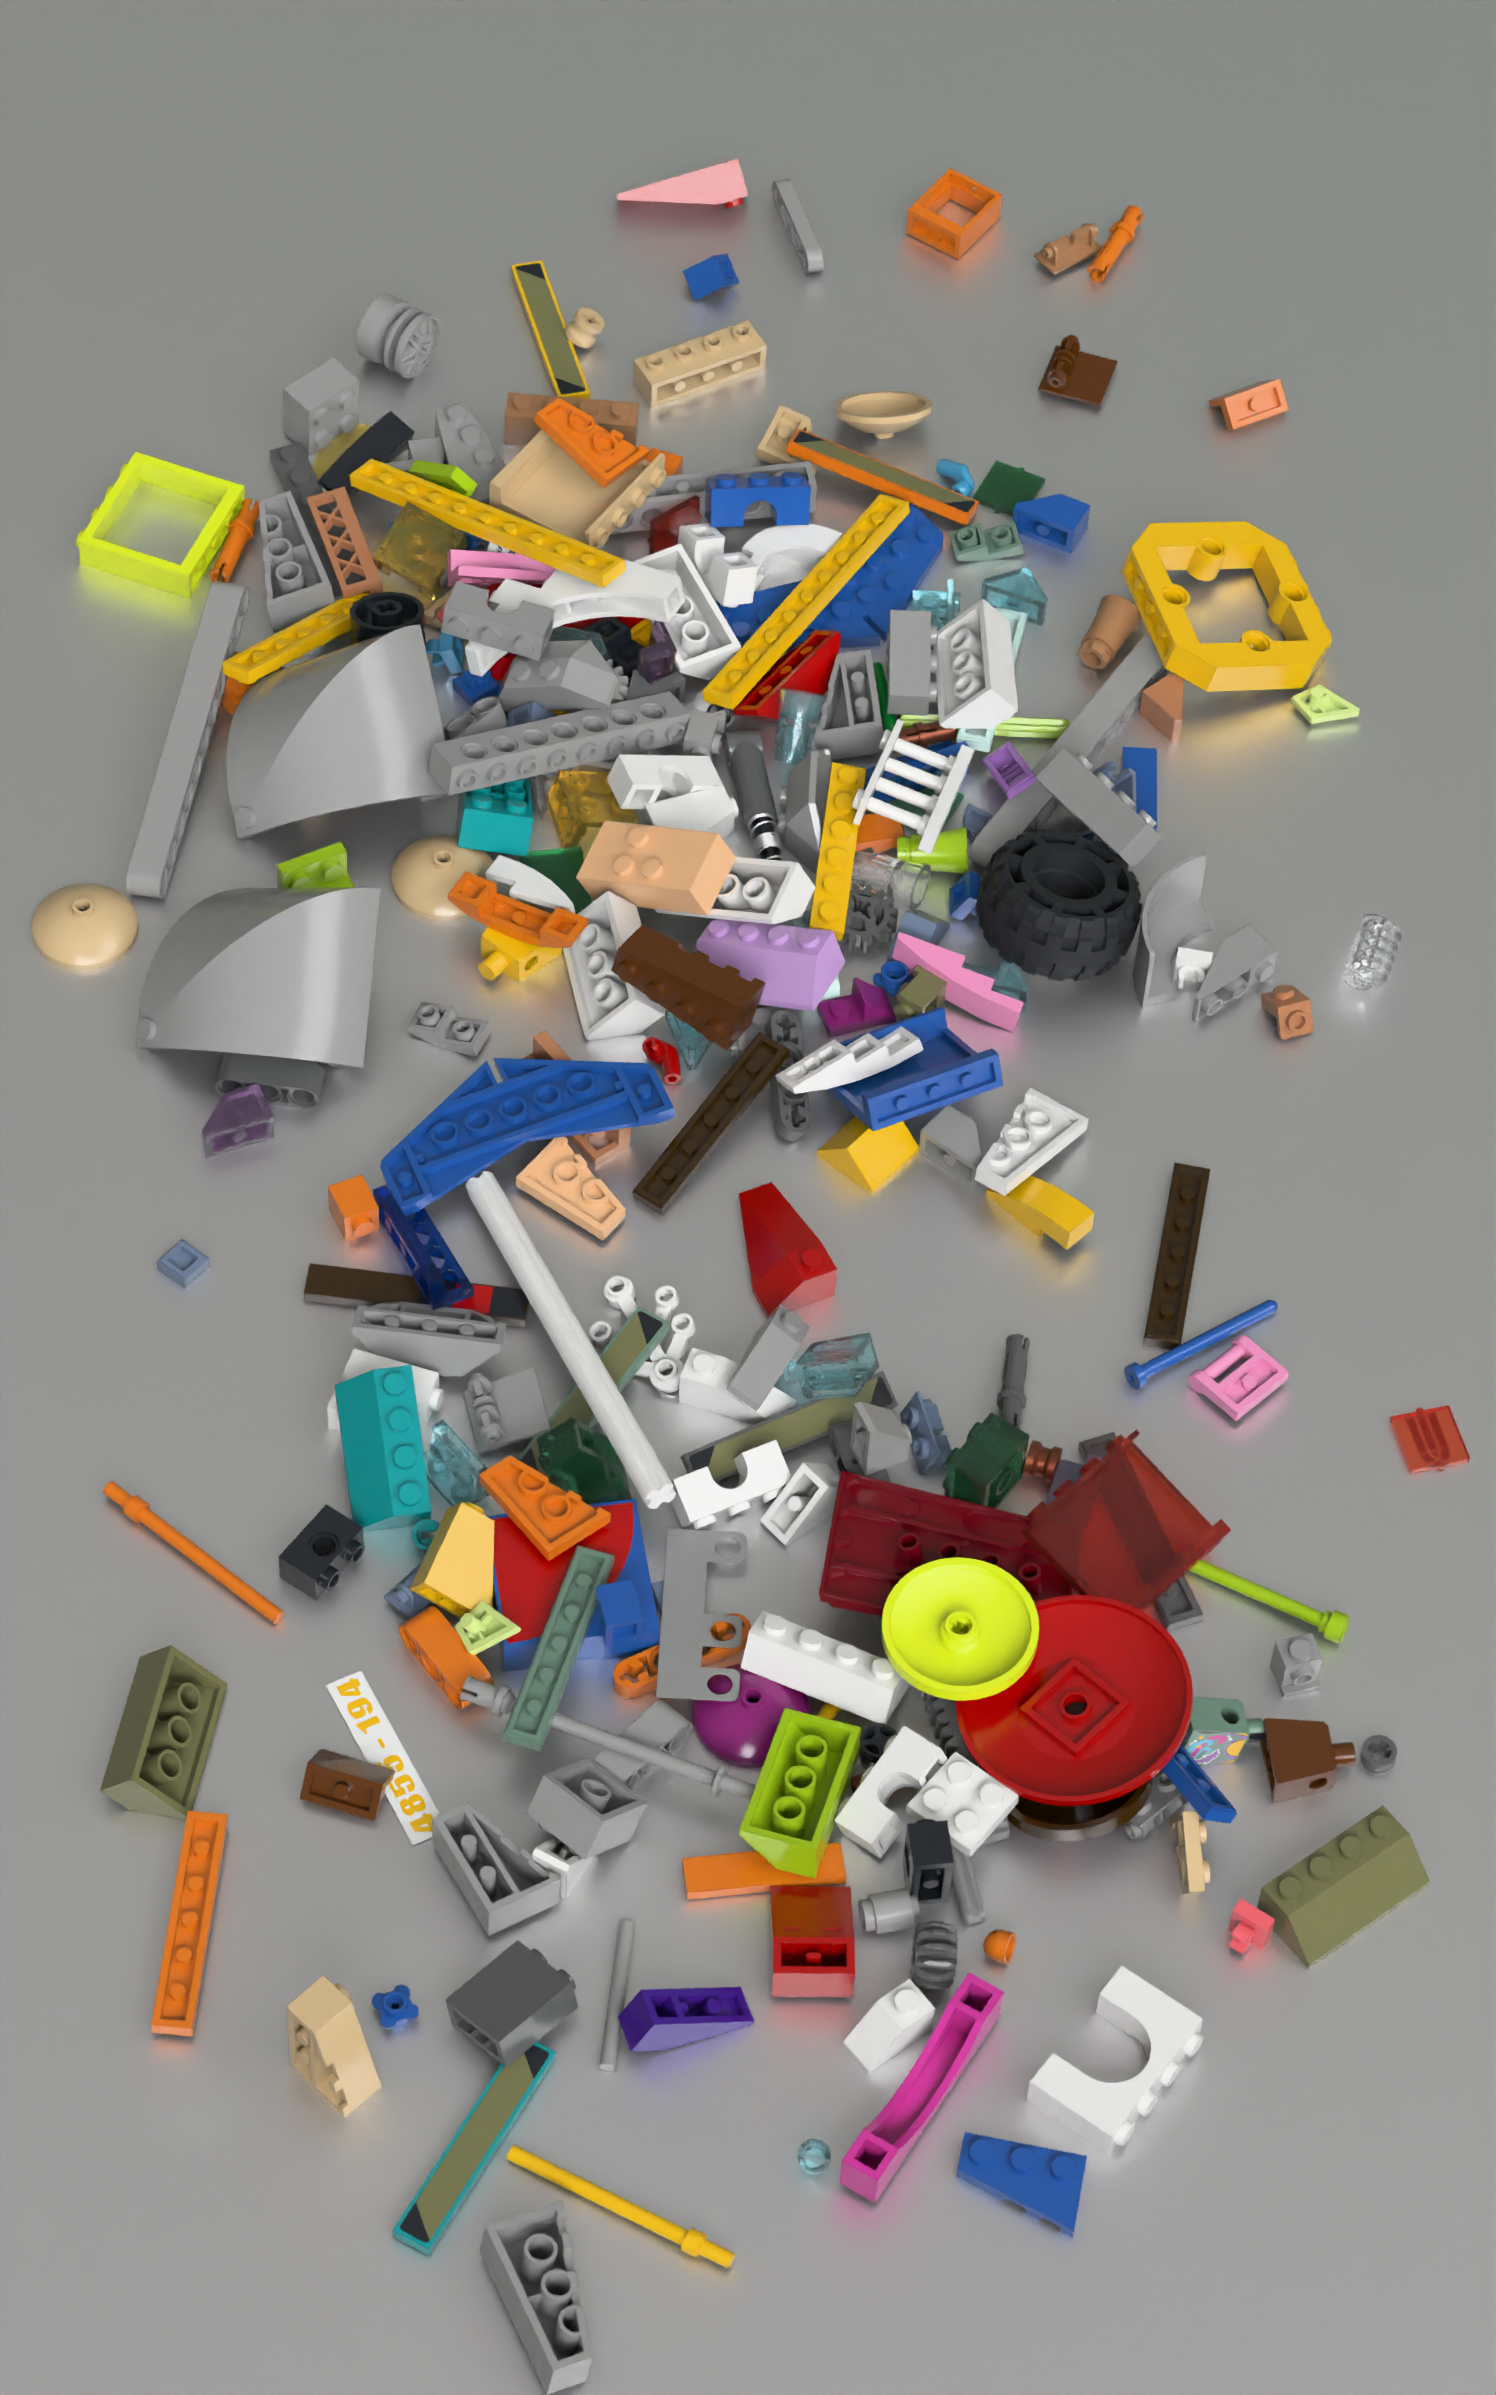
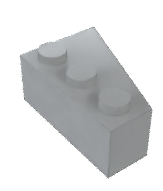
M890 610L886 654H888L886 667L888 674L887 714L928 716L929 703H936L937 682H930V674H936L937 653H931V645H936L937 625H931V611Z
M467 1802L432 1818V1843L488 1937L560 1903L561 1879L552 1871L548 1873L533 1861V1856L524 1848L520 1850L505 1837V1832L470 1803Z

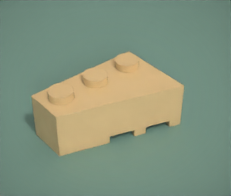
M323 1975L286 2006L290 2065L346 2118L382 2088L355 2013L352 1997L339 1983L333 1985Z

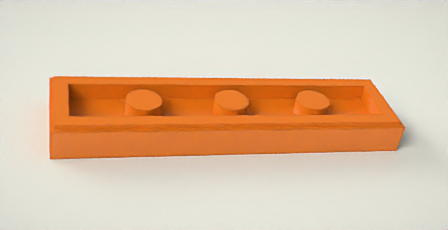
M841 1843L827 1844L815 1879L776 1869L757 1851L682 1858V1871L687 1900L770 1892V1886H833L846 1884Z

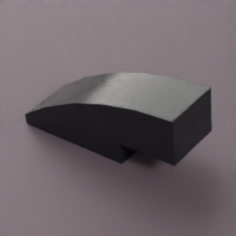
M388 412L363 433L319 479L318 484L326 491L345 486L350 499L360 489L351 486L349 475L371 458L382 463H390L408 449V441L412 440L415 431L393 412Z

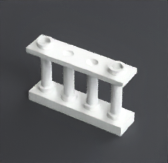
M898 719L893 731L885 730L879 745V749L883 750L866 789L859 788L851 807L857 810L853 824L859 826L866 810L916 829V834L922 836L918 850L931 854L965 777L975 749L962 745L957 757L952 755L949 758L898 738L904 721ZM895 751L944 771V775L938 777L890 757L892 752ZM884 770L933 789L935 792L932 797L882 778ZM875 790L925 809L926 813L921 817L872 796Z

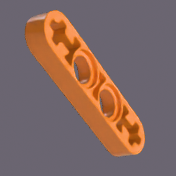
M736 1613L726 1614L737 1616L742 1620V1643L736 1648L710 1647L709 1652L702 1655L701 1667H708L745 1649L748 1634L751 1630L750 1622L745 1616ZM720 1621L712 1625L710 1633L716 1640L727 1641L734 1637L733 1634L727 1635V1629H732L735 1632V1628L729 1622ZM659 1644L626 1658L615 1666L613 1671V1688L619 1696L634 1699L657 1689L658 1668L654 1662L659 1658ZM646 1665L647 1670L643 1672V1667ZM629 1674L631 1678L637 1677V1682L632 1684L629 1679L624 1680V1675Z

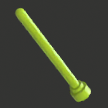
M1181 1552L1176 1555L1181 1568L1318 1627V1632L1324 1634L1323 1638L1339 1644L1347 1630L1350 1616L1338 1610H1334V1612L1327 1610L1323 1613L1187 1553Z

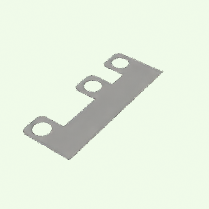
M667 1528L656 1697L729 1702L738 1698L740 1674L738 1671L729 1668L701 1667L702 1646L736 1648L742 1643L743 1622L739 1617L704 1614L707 1562L732 1564L744 1562L747 1554V1537L743 1533ZM723 1538H732L739 1543L740 1551L735 1556L724 1557L717 1553L715 1549L716 1543ZM720 1621L729 1622L735 1628V1635L727 1641L716 1640L710 1633L712 1625ZM718 1674L725 1675L731 1679L732 1689L726 1694H715L708 1689L707 1682L709 1678Z

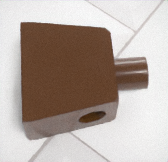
M1275 1718L1263 1719L1264 1739L1260 1742L1272 1803H1280L1328 1791L1333 1788L1337 1767L1355 1765L1356 1755L1353 1742L1332 1744L1329 1728L1325 1722Z

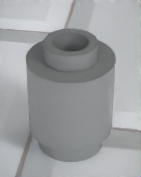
M907 1888L868 1894L867 1899L858 1901L859 1917L864 1932L873 1931L876 1935L913 1928L914 1919L920 1918L917 1897L915 1894L909 1895Z

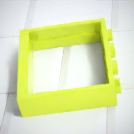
M135 452L130 461L123 464L116 483L108 487L105 500L100 507L94 509L86 529L81 530L78 534L76 546L79 547L80 564L190 599L229 534V524L231 520L237 517L242 506L241 504L245 500V486ZM140 481L217 505V508L181 565L103 541Z

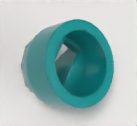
M432 1519L419 1521L412 1531V1539L415 1545L423 1550H428L433 1538L421 1539V1532H435L440 1523Z

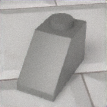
M947 1105L921 1130L919 1153L976 1190L980 1186V1182L975 1180L976 1169L982 1161L977 1123L966 1113L959 1112L952 1106Z
M862 1401L855 1403L850 1448L865 1476L907 1462L909 1445L912 1444V1437L908 1426L905 1423L899 1422L893 1410Z

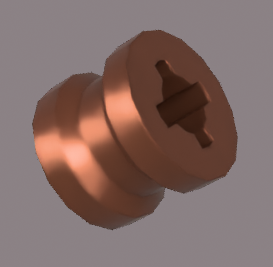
M1033 1440L1026 1457L1023 1477L1032 1478L1037 1476L1042 1478L1044 1483L1052 1484L1063 1449L1056 1446L1049 1449L1043 1447L1041 1442Z

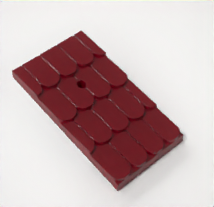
M841 1471L819 1596L821 1602H826L835 1608L882 1616L884 1605L890 1592L906 1574L923 1564L944 1558H972L1002 1568L1025 1587L1034 1603L1053 1597L1075 1595L1083 1539L1080 1529Z

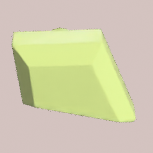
M1320 684L1293 696L1291 699V703L1310 724L1357 717L1360 711L1359 708Z
M481 1601L469 1613L464 1614L454 1626L468 1652L472 1655H476L521 1631L518 1625L484 1601Z

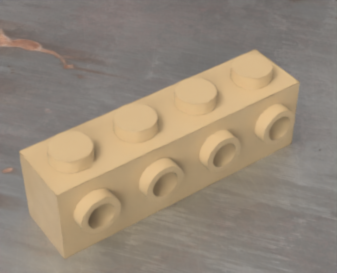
M749 320L635 359L633 365V384L650 408L764 369L767 345Z

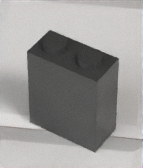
M518 1940L445 2000L452 2025L505 2067H508L578 2008L574 1992L576 1985L572 1977L563 1969L557 1971L548 1964L540 1951L535 1948L530 1950Z

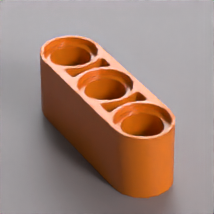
M435 1606L428 1607L398 1626L401 1639L408 1650L457 1709L463 1710L473 1704L460 1699L461 1692L466 1691L462 1688L468 1676L495 1686L487 1668L476 1655L468 1652L459 1634Z

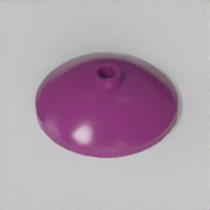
M741 1663L727 1666L725 1668L734 1669L740 1674L739 1696L736 1700L730 1702L695 1700L693 1724L696 1734L711 1754L726 1763L745 1768L763 1767L784 1709L787 1708L810 1714L808 1698L802 1692L742 1669ZM721 1674L710 1677L707 1682L708 1689L720 1695L728 1693L733 1686L731 1679ZM747 1699H756L759 1702L749 1703Z

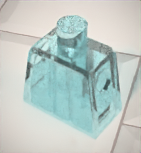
M863 1333L812 1343L799 1360L790 1361L785 1368L783 1376L786 1383H800L802 1393L807 1399L856 1397L879 1368L871 1334Z

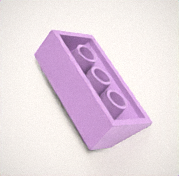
M712 918L697 940L696 952L700 951L709 955V962L723 969L730 965L740 970V977L749 981L757 978L766 982L758 1003L759 1005L814 1011L846 963L834 932L820 929Z

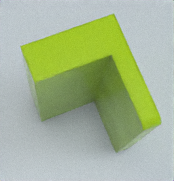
M415 460L409 470L414 476L469 498L478 485L455 465Z

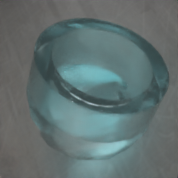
M806 2140L798 2149V2162L806 2173L820 2174L829 2167L831 2163L830 2149L822 2140ZM806 2152L823 2160L824 2163L819 2165L805 2159Z

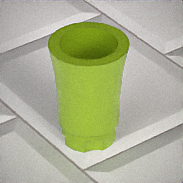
M966 826L941 831L931 854L918 850L922 839L921 835L912 833L911 837H897L898 870H910L912 868V872H950L964 875L968 872Z

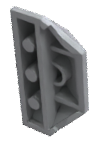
M591 640L548 641L540 661L520 655L513 659L501 681L496 697L499 698L503 711H511L532 701L548 710L609 708L619 678Z
M825 748L810 751L789 771L788 786H781L780 807H786V813L779 812L778 833H785L784 848L814 874L816 873L831 766V749Z
M399 1301L379 1303L371 1307L368 1305H358L351 1333L373 1354L438 1372L443 1377H463L501 1351L507 1323L495 1321L490 1316L475 1310Z

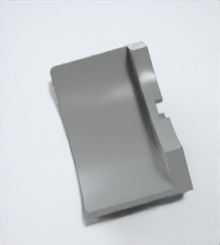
M1205 852L1187 857L1169 868L1155 882L1146 898L1133 975L1135 992L1142 1009L1175 999L1176 990L1170 974L1171 960L1175 951H1178V947H1182L1195 936L1211 930L1212 921L1200 901L1207 862Z

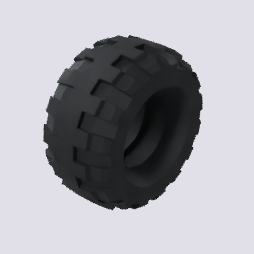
M1048 829L1041 830L1039 833L1029 831L1017 835L1015 840H1008L992 855L980 883L975 905L976 915L979 919V927L984 931L983 937L989 946L995 947L999 951L998 955L1008 963L1016 964L1022 968V971L1031 975L1046 976L1048 980H1087L1093 974L1100 976L1109 971L1111 967L1118 964L1120 957L1125 956L1128 952L1139 925L1143 904L1139 903L1141 897L1138 888L1139 883L1135 874L1127 870L1128 864L1118 854L1114 855L1108 850L1107 846L1096 840L1093 842L1083 838V835L1073 832L1061 833L1057 832V830Z

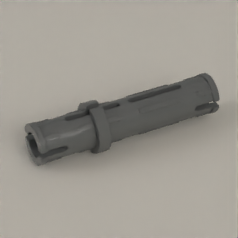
M1012 1334L1006 1338L1001 1393L997 1394L996 1404L999 1407L996 1432L999 1435L1002 1433V1437L1014 1438L1020 1434L1022 1408L1026 1407L1027 1397L1024 1394V1383L1030 1340L1026 1337L1023 1343L1024 1335Z

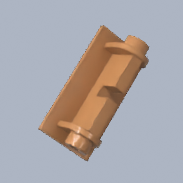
M1084 223L1080 228L1072 231L1069 237L1064 235L1053 242L1045 243L1044 248L1034 254V258L1055 275L1099 252L1102 246L1095 241L1098 229L1093 223Z

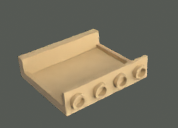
M541 430L489 482V506L594 548H601L607 542L610 534L617 527L621 528L625 524L632 511L644 504L647 496L653 489L659 488L663 484L666 477V471L664 470L665 455L660 453L651 463L646 460L641 461L603 489L555 441Z

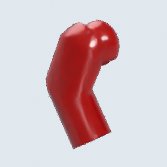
M648 1037L642 1044V1050L646 1057L662 1067L665 1083L670 1085L677 1084L681 1081L678 1051L672 1045L656 1037Z

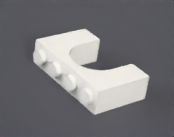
M1124 1966L1119 1968L1100 1992L1096 2014L1132 2037L1140 2045L1147 2062L1145 2068L1129 2080L1108 2083L1089 2077L1055 2053H1052L1031 2079L1026 2099L1030 2104L1106 2155L1112 2151L1116 2144L1123 2146L1128 2141L1135 2129V2125L1132 2123L1139 2114L1144 2117L1148 2115L1158 2099L1156 2092L1162 2085L1169 2087L1181 2069V2066L1178 2065L1185 2055L1191 2058L1203 2041V2037L1200 2035L1203 2018Z

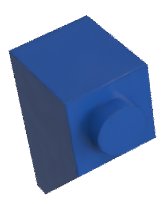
M1063 494L1019 502L1014 506L1012 522L1015 521L1019 534L1072 553L1088 528L1090 505Z

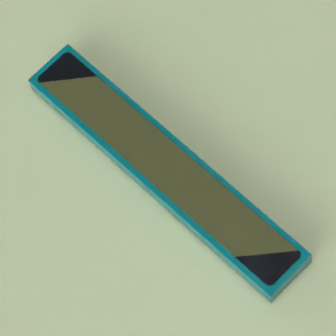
M536 2042L508 2067L502 2064L499 2066L393 2229L394 2238L428 2256L431 2254L556 2060L555 2051Z

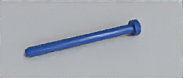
M1266 1300L1142 1365L1136 1362L1127 1365L1124 1368L1126 1380L1135 1390L1146 1386L1147 1378L1272 1315L1278 1309L1276 1301Z

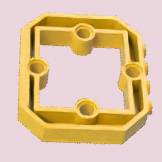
M1246 521L1150 523L1131 547L1121 570L1165 669L1206 692L1303 688L1319 667L1331 646V633L1320 615L1318 606L1315 605L1308 590V585L1303 580L1296 560L1292 557L1287 544ZM1252 568L1270 605L1267 611L1268 616L1274 623L1280 626L1286 641H1272L1268 635L1261 631L1247 630L1242 634L1239 642L1199 643L1185 612L1190 602V595L1182 586L1171 582L1166 570H1187L1191 576L1198 580L1212 581L1217 577L1220 569Z

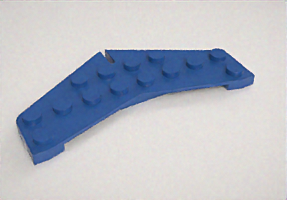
M909 503L910 513L785 652L807 640V636L815 630L839 631L841 635L840 648L880 646L881 639L886 643L890 610H906L943 549L944 536L942 532L915 505ZM801 581L754 592L752 603L739 604L735 608L724 607L718 601H715L741 647Z
M494 1058L496 1069L502 1079L501 1083H497L488 1062H484L382 1159L380 1168L386 1186L402 1218L420 1211L526 1142L658 1124L676 1116L674 1107L655 1069L647 1063Z

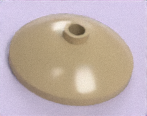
M901 391L859 393L844 397L834 404V413L842 422L858 431L873 433L875 438L880 439L891 438L894 436V433L912 428L932 412V401L928 397Z
M438 835L426 837L410 844L397 856L391 871L392 889L399 902L419 916L434 920L463 918L468 915L448 900V893L465 871L486 879L485 872L492 865L493 860L486 851L458 847L457 836Z
M93 883L74 884L54 891L37 906L31 921L32 937L39 952L51 962L70 969H96L119 960L131 949L138 934V917L132 903L117 890Z

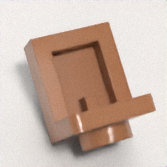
M1280 985L1273 988L1272 992L1261 994L1262 1008L1276 1018L1278 1036L1282 1040L1313 1031L1311 1001L1297 988L1291 985Z

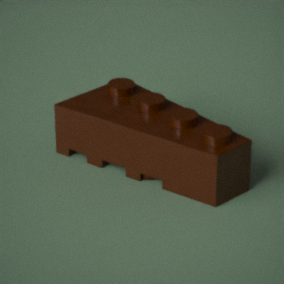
M643 924L618 948L611 969L621 980L634 986L651 1001L667 1009L680 1021L687 1023L704 1035L710 1042L717 1044L725 1051L751 1026L766 982L757 978L749 981L740 977V970L730 965L723 969L709 962V955L700 951L689 953L683 950L681 942Z

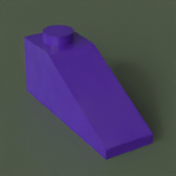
M741 1987L644 1989L637 1993L618 2016L631 2052L664 2051L751 2026L754 2022Z

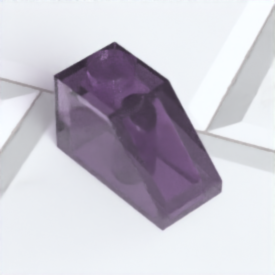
M258 1083L247 1087H238L233 1091L223 1094L202 1130L203 1154L205 1158L274 1138L273 1114Z

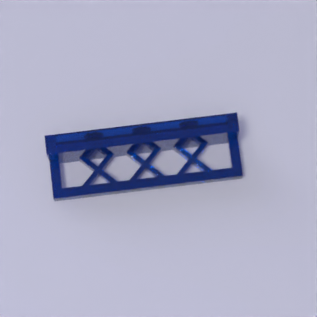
M387 1185L373 1189V1197L379 1207V1222L433 1311L474 1296L472 1284L425 1208L415 1212L413 1220L409 1221ZM416 1233L430 1236L426 1245L422 1244ZM431 1257L444 1259L442 1267L437 1268ZM445 1280L459 1283L460 1287L446 1292Z

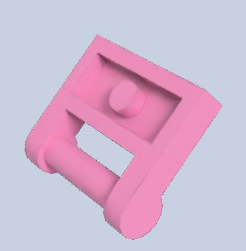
M1239 1335L1231 1343L1232 1347L1203 1370L1198 1369L1188 1376V1383L1196 1393L1207 1396L1235 1421L1239 1420L1286 1382L1289 1374L1288 1370L1245 1335ZM1239 1359H1248L1219 1384L1214 1381V1379Z

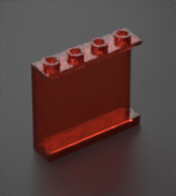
M1136 1429L1126 1439L1121 1434L1118 1435L1104 1449L1108 1454L1100 1461L1096 1456L1089 1460L1079 1470L1082 1476L1075 1483L1068 1479L1060 1485L1053 1493L1056 1499L1048 1506L1044 1501L1039 1503L1026 1516L1030 1523L1023 1530L1022 1534L1079 1595L1110 1598L1144 1611L1216 1548L1229 1534L1231 1529L1222 1519L1212 1526L1133 1443L1140 1434Z

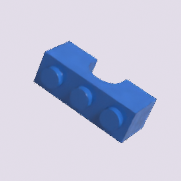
M785 472L781 476L769 477L764 473H751L749 477H736L726 473L718 474L716 478H706L705 517L710 527L744 526V513L747 507L756 501H767L771 503L770 515L776 526L809 525L811 486L805 476H801V474L796 472Z

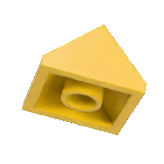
M855 1116L817 1150V1155L866 1191L873 1194L919 1152V1146L903 1121L873 1132Z

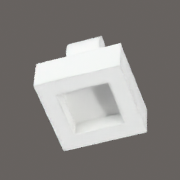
M1178 947L1173 980H1177L1178 988H1183L1184 982L1196 983V991H1199L1212 964L1213 952Z

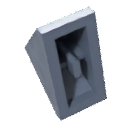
M921 910L905 911L888 953L887 962L895 961L892 955L899 932L938 946L950 928V923Z

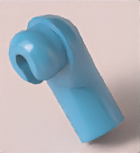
M943 458L938 461L937 473L953 478L955 482L952 485V490L964 496H970L974 491L975 484L968 467L965 464Z

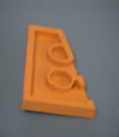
M557 398L537 412L533 420L603 489L647 458L650 449L641 444L639 447H636L622 439L624 434L613 429L610 432L597 425L594 417L561 398Z
M511 1455L479 1474L480 1485L548 1561L611 1522V1513L601 1507L595 1509L584 1503L582 1496L571 1490L565 1492L548 1482L547 1476Z

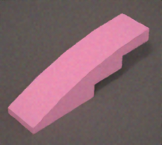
M899 932L892 958L895 961L904 963L912 976L914 968L917 965L921 966L947 982L945 994L947 1001L984 1021L1014 1033L1024 1002L992 991L995 979L963 968L966 956Z

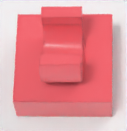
M1240 1899L1233 1908L1228 1930L1232 1931L1231 1937L1233 1939L1229 1943V1947L1242 1955L1250 1943L1263 1950L1271 1939L1275 1919L1245 1900Z

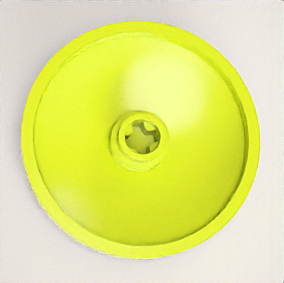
M944 1558L915 1568L894 1586L884 1605L881 1637L885 1653L891 1665L903 1679L915 1688L929 1695L948 1700H977L995 1695L1007 1689L1027 1671L1033 1661L1038 1645L1039 1618L1035 1604L1025 1587L1002 1568L972 1558Z

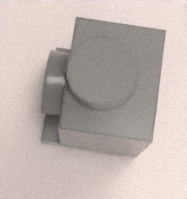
M693 709L684 737L683 756H709L712 761L713 754L719 755L723 743V735L726 732V716Z
M1312 1633L1275 1641L1270 1668L1283 1698L1320 1689L1318 1675L1323 1658Z

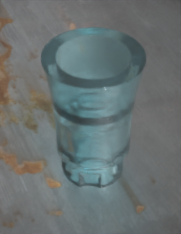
M779 688L778 723L774 742L777 745L774 760L798 764L809 753V750H812L814 734L826 698L825 695Z

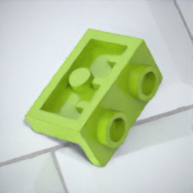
M341 841L276 865L277 888L355 887L347 874V851Z

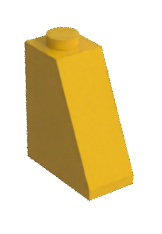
M461 1502L446 1510L410 1587V1590L460 1619L481 1601L493 1607L494 1521L484 1515L483 1509L472 1503Z

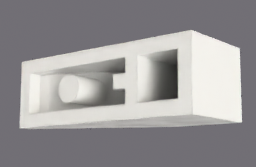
M693 1347L680 1375L678 1402L755 1425L797 1407V1400L773 1387L761 1407L755 1411L726 1389L739 1365L729 1358Z

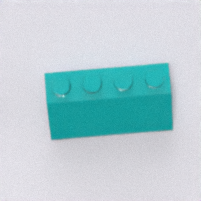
M412 1366L373 1369L336 1384L334 1388L352 1521L362 1526L363 1532L415 1526L421 1520L431 1519L432 1510Z

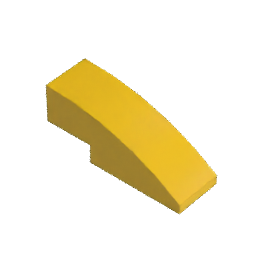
M1030 1175L1005 1196L990 1188L986 1190L988 1197L1035 1235L1040 1237L1043 1233H1046L1066 1250L1092 1230L1095 1212L1063 1190L1042 1179Z

